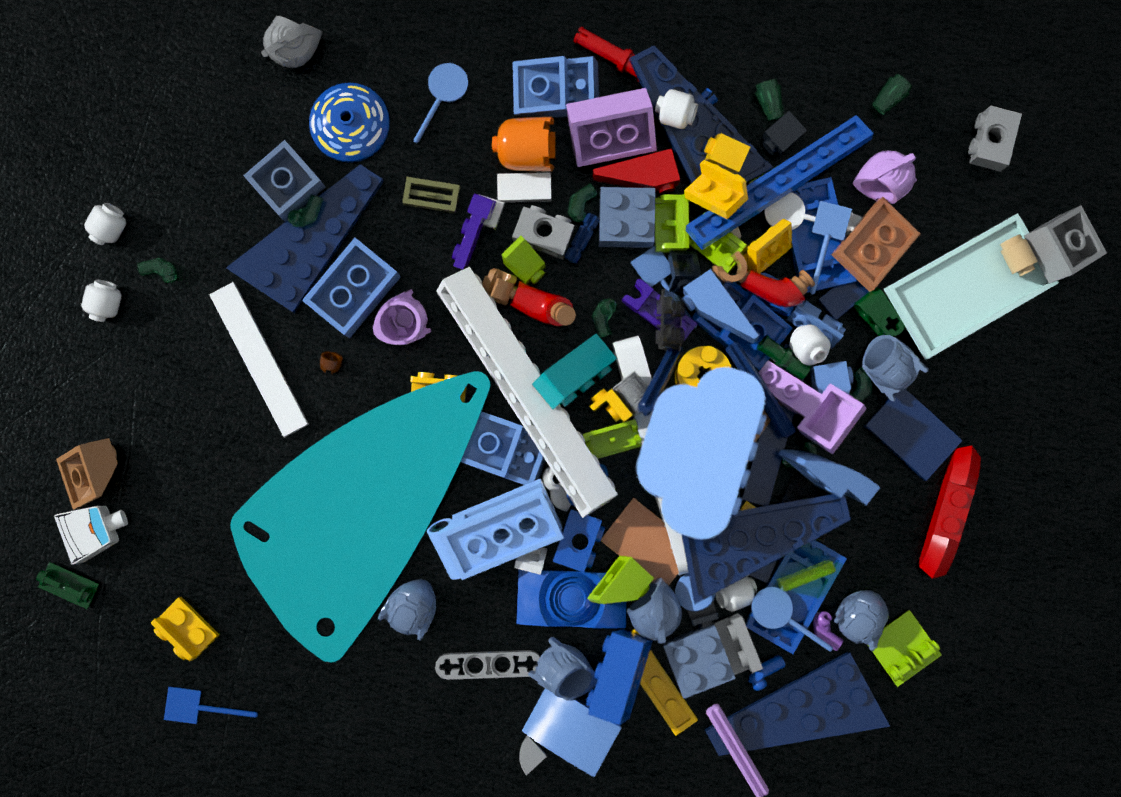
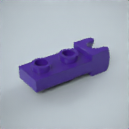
M478 194L473 195L467 211L472 214L471 218L465 219L461 229V233L464 234L462 243L455 246L452 254V259L455 260L454 267L462 270L468 268L485 219H491L497 201Z
M637 279L635 287L640 291L641 297L634 299L629 295H625L622 302L681 346L698 323L654 291L643 280Z

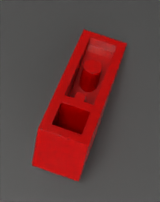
M672 149L593 169L594 181L628 188H655V191H659L660 194L675 190V186H678L680 181Z

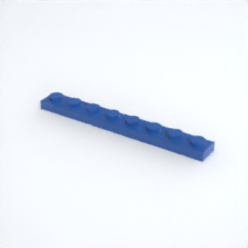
M857 115L749 184L747 186L748 200L728 219L707 211L687 224L685 231L701 250L705 249L872 140L874 133Z

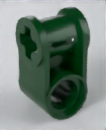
M878 287L871 292H867L854 303L857 313L870 325L878 336H897L904 330L905 325L894 306ZM888 321L893 323L890 330H887L885 327Z

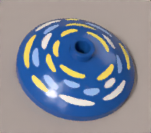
M342 83L324 91L315 101L309 118L311 136L318 148L328 157L341 162H358L374 155L384 144L390 125L387 108L380 96L372 89L357 83ZM350 114V120L343 121V115Z

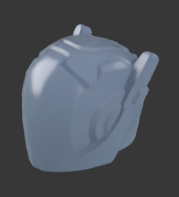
M881 335L873 339L864 353L863 369L879 390L885 393L892 402L896 399L894 393L910 386L917 378L919 370L928 372V368L905 343L890 335Z
M658 578L649 584L648 592L636 600L628 608L627 613L634 629L641 636L650 640H658L662 644L666 642L665 637L671 635L680 625L682 609L672 589L662 578Z
M423 579L403 584L390 595L378 619L382 620L384 618L389 622L390 627L406 635L416 634L418 635L417 639L422 640L436 611V599L431 584Z
M871 590L858 591L843 599L836 612L837 616L834 622L838 623L840 632L846 638L856 644L865 643L869 645L871 651H874L889 618L888 608L878 593Z
M551 637L549 643L552 646L541 655L536 671L531 670L528 675L538 681L539 685L551 691L556 697L566 701L589 692L596 685L597 679L594 678L595 672L585 656L575 647L562 644L554 637Z

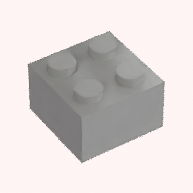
M1082 206L1058 215L1024 235L1049 284L1075 274L1107 254Z

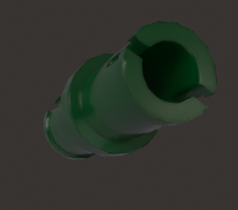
M768 335L764 336L757 346V350L774 360L777 367L785 368L799 380L804 379L811 369L810 365L803 364L793 355V351L790 348L782 347Z

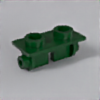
M49 562L46 570H41L36 578L40 582L38 588L85 609L89 608L99 586L98 583L52 562Z

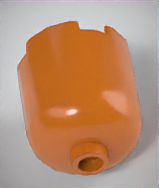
M553 117L512 118L503 122L498 129L497 136L492 138L493 153H498L501 164L510 170L552 172L554 166L549 163L550 158H555L556 134L555 132H550L549 125L554 124Z

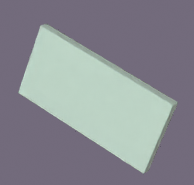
M1019 214L1010 217L884 289L925 360L1059 283V281H1055L1049 284L1038 262L1033 264L1035 270L1025 275L1019 276L1018 272L1011 273L1000 252L1003 250L1000 244L1021 234L1024 240V235L1029 233Z

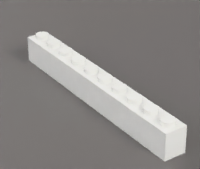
M468 267L444 278L437 289V293L582 518L610 502L618 495L615 491L614 483L610 478L606 477L600 468L599 460L595 455L591 454L585 445L584 437L580 432L576 431L570 422L567 411L561 408L560 405L552 409L532 385L541 375L540 370L527 356L522 342L518 341L514 336L509 322L499 313L494 299L486 293L479 276L474 274L471 268Z

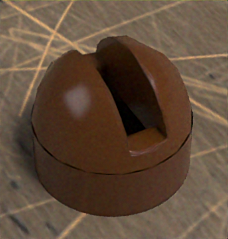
M323 352L320 358V368L325 373L326 370H330L331 374L339 371L343 357L335 352Z

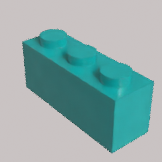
M595 334L544 371L532 385L552 409H555L561 403L566 407L578 397L575 392L580 390L584 393L595 384L592 379L597 376L601 380L611 372L610 365L617 358L601 338Z

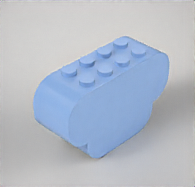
M728 367L716 368L706 373L699 381L697 387L690 385L670 387L656 401L639 455L637 474L645 490L651 495L662 499L664 519L669 527L679 534L695 539L714 537L725 529L731 514L737 515L742 498H738L737 493L739 487L744 489L750 473V471L745 470L747 460L752 462L755 457L758 443L753 442L755 434L760 435L762 433L767 417L761 415L765 402L762 386L756 378L746 372Z

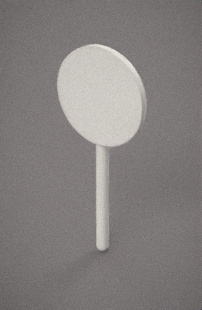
M792 192L764 210L766 221L771 227L780 220L785 219L792 222V230L800 226L804 219L814 222L816 218L815 216L805 214L803 201ZM848 225L846 231L852 232L855 228Z

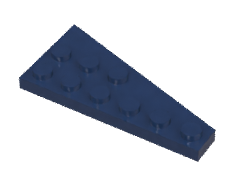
M655 46L629 58L642 87L647 89L654 112L659 96L664 97L668 90L671 89L693 95L694 103L698 104L692 125L688 124L684 129L662 124L659 119V113L655 112L690 184L701 175L700 163L707 156L704 149L710 137L715 138V135L720 133L750 146L740 171L734 173L740 175L746 182L774 168L697 91L692 83H689L677 71V68Z
M360 164L231 263L226 269L295 313L303 302L302 300L309 293L384 182L383 179Z
M832 494L740 510L737 515L731 514L730 520L722 532L708 539H695L681 534L694 605L849 522L850 515L845 494L842 498Z
M846 652L726 717L746 751L890 727L850 652ZM714 725L706 728L705 731L719 756L730 754Z

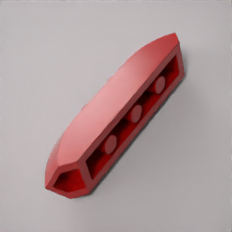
M973 446L956 448L949 459L919 560V567L932 579L946 575L959 546L980 471L981 457Z

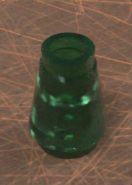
M899 74L889 77L881 92L872 103L873 107L884 115L910 95L911 84Z
M776 79L757 84V92L755 94L768 121L782 117L781 84L778 85Z

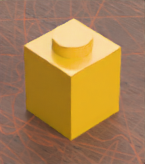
M720 133L715 135V138L710 137L704 149V152L707 153L705 160L717 164L733 174L738 173L750 146Z

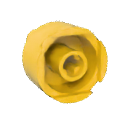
M712 346L693 348L678 362L675 370L676 385L697 387L700 381L697 377L700 373L699 368L702 371L707 370L709 372L721 367L731 368V364L720 350Z

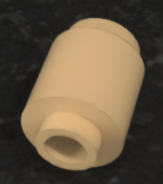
M1021 234L1000 244L1003 249L1000 252L1012 274L1018 272L1019 276L1035 270L1033 264L1037 263L1038 260L1026 239L1023 240Z

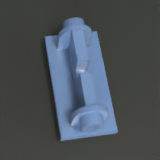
M807 300L795 306V310L787 318L796 328L810 324L817 326L830 340L831 349L844 336L843 333L846 330L842 327L843 324L827 314L822 320L818 319L821 310L810 304Z

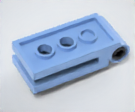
M541 479L452 515V520L450 518L439 520L427 529V533L449 577L453 580L460 578L464 580L564 538L561 530L563 529L562 523Z

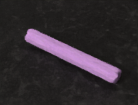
M718 704L712 705L706 710V713L756 797L767 795L769 793L767 785Z

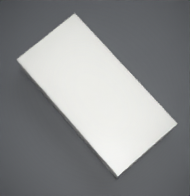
M551 173L497 174L498 201H551Z

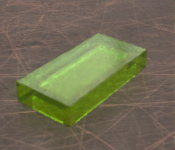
M825 560L776 581L781 590L788 591L832 574L836 569L833 561Z

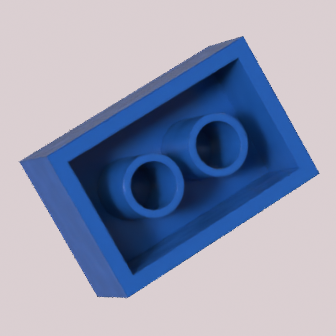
M624 629L612 632L611 636L607 635L602 650L606 652L603 663L599 662L595 671L594 678L598 679L595 690L591 689L586 705L590 706L588 715L619 726L630 719L653 640Z

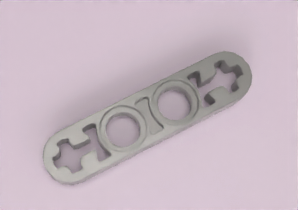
M533 650L446 653L438 658L435 669L439 677L447 680L530 677L528 675L530 670L525 665L518 666L519 672H514L515 660L513 656H519L518 662L526 661L527 656H532L533 661H538L541 656ZM502 656L508 658L511 664L509 670L505 672H500L495 667L496 659ZM459 658H464L463 671L465 674L459 673L460 668H452L448 674L446 669L441 668L440 665L444 664L446 659H450L451 664H459ZM471 658H479L483 662V669L480 672L473 673L468 669V661ZM537 665L533 666V671H536Z

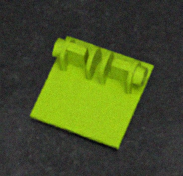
M910 610L884 627L877 648L872 651L897 687L941 656L939 652L940 647L934 640L931 641Z

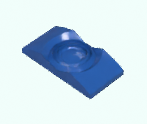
M831 177L804 183L792 191V193L801 198L805 206V214L816 217L820 201L838 205ZM805 219L799 227L792 230L791 251L797 277L800 276L799 272L804 270L813 279L825 236L811 233L814 222ZM830 237L816 291L857 281L831 255L841 244L842 240ZM810 286L807 287L808 291L806 293L810 292Z
M813 540L780 558L765 588L776 587L786 592L793 605L791 618L808 629L847 558ZM752 610L745 623L748 629L791 654H794L804 636V633L789 623L777 629L765 628L755 620Z
M519 569L517 624L548 627L626 628L627 601L599 604L587 599L607 572L584 571L583 573L581 571L542 570L541 575Z

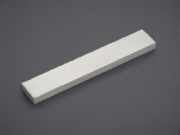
M232 282L209 294L283 437H287L308 426L309 423L236 284Z

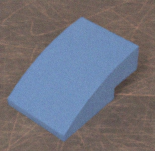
M559 56L514 61V115L568 117L566 104L599 97L598 62L593 56L573 59Z
M481 411L460 462L526 485L540 479L546 460L524 426Z
M781 449L778 453L815 486L840 498L845 494L867 505L880 488L862 474L822 456L805 451Z
M545 688L525 723L522 732L567 762L595 777L617 737L621 725L619 726L588 715L590 706H587L582 700L574 698L566 701L556 697Z

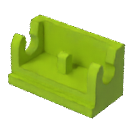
M685 194L660 195V198H655V252H670V250L686 251L689 248V234L685 231L686 225L689 224L688 199L685 198Z
M731 232L703 250L689 237L690 246L716 266H723V269L728 274L737 265L731 256L737 251L742 255L747 253V244Z
M636 419L582 435L585 445L597 459L642 446Z

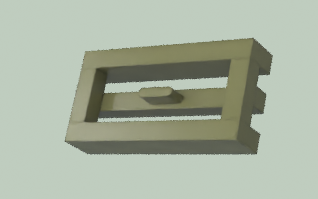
M407 177L402 203L406 206L456 213L460 185ZM411 185L452 191L453 195L413 190ZM416 196L451 202V205L409 199V197Z

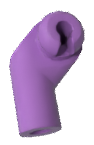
M826 611L816 613L813 619L814 634L837 651L842 645L843 639L831 632V614Z

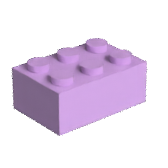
M646 88L566 104L572 148L578 167L657 151L653 106Z

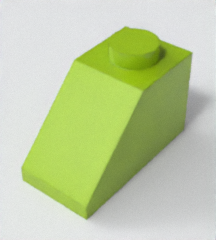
M522 236L502 254L504 265L527 285L530 282L533 284L537 283L545 274L543 271L545 262Z
M619 555L587 599L599 604L638 600L648 592L649 584L654 578L632 557Z

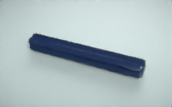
M736 341L726 348V352L737 369L752 375L762 386L765 396L763 409L783 438L792 435L796 431L793 424L740 343Z
M672 343L664 355L637 406L638 412L643 413L644 416H649L654 410L656 401L663 393L684 352L682 346Z

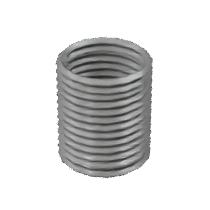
M634 371L613 387V390L633 416L640 413L637 410V406L648 386Z

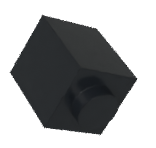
M788 111L765 131L761 139L764 141V148L771 155L775 154L780 158L804 136L807 130Z

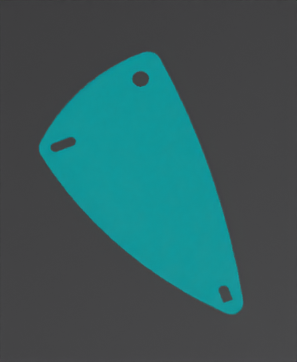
M478 371L422 387L353 419L312 445L266 482L232 517L230 525L232 535L248 576L283 627L299 643L321 660L335 662L343 657L387 596L424 535L458 468L488 395L490 381L484 373ZM469 383L477 388L470 402L463 403L460 396ZM250 521L268 532L269 540L262 542L246 532L243 528L244 523ZM322 618H329L335 624L334 633L328 637L321 636L317 632V623Z

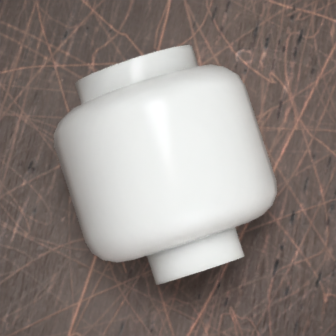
M671 89L668 90L664 97L659 96L655 112L659 113V119L662 124L684 129L688 124L692 125L698 104L694 103L693 95Z
M108 203L94 206L84 224L86 231L90 234L89 238L100 245H104L105 242H116L126 226V220L123 217L124 213L119 208Z
M95 280L94 283L86 286L81 307L89 314L90 319L105 322L106 318H112L117 315L122 295L116 289V284L104 280Z
M811 324L795 329L789 343L790 349L805 365H814L824 361L831 347L830 340L817 326Z
M745 577L717 592L715 598L721 608L734 612L752 604L755 597L754 593L757 592V586L753 578Z

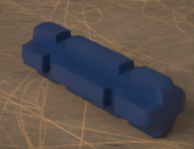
M588 213L584 218V225L580 226L571 242L572 247H569L565 253L567 261L576 264L580 259L581 251H584L593 235V229H596L600 219L596 215Z

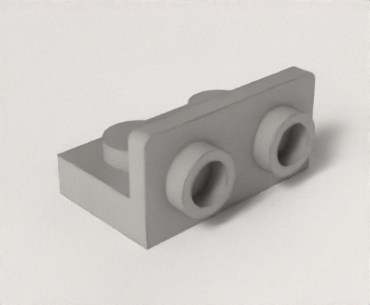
M737 613L714 623L735 675L748 669L752 673L763 669L743 617Z

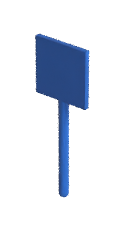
M168 687L164 720L197 724L199 710L254 718L258 716L257 712L200 705L202 691Z

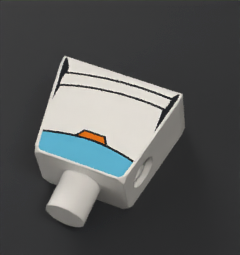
M94 506L54 515L72 565L86 562L117 543L119 538L116 529L128 525V520L123 510L110 514L106 506Z

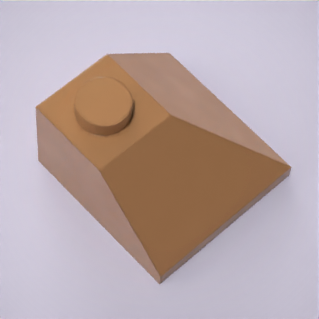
M109 438L78 445L56 459L73 510L79 509L102 496L118 464L116 450L111 445Z

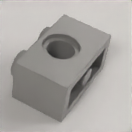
M989 106L983 113H979L975 123V129H978L976 139L973 138L968 151L971 154L970 164L996 171H1002L1009 166L1022 114L994 106ZM988 133L994 134L998 142H991Z
M531 206L530 209L523 207L512 236L513 242L522 236L533 249L563 260L574 232V225L570 224L571 220L561 215H556L555 218L545 214L546 211L536 206ZM542 225H547L552 229V233L547 237H542L537 233V229Z

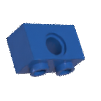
M571 509L563 530L564 538L558 544L553 562L583 573L586 567L591 568L596 553L592 552L595 541H601L605 527L601 526L602 520L589 515L582 518L578 511ZM576 534H584L588 538V544L585 548L577 549L572 545V539Z

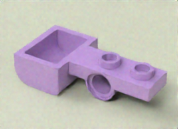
M769 360L759 371V374L778 402L790 411L804 417L797 427L798 430L805 437L834 454L866 410L864 404L831 383L821 394Z

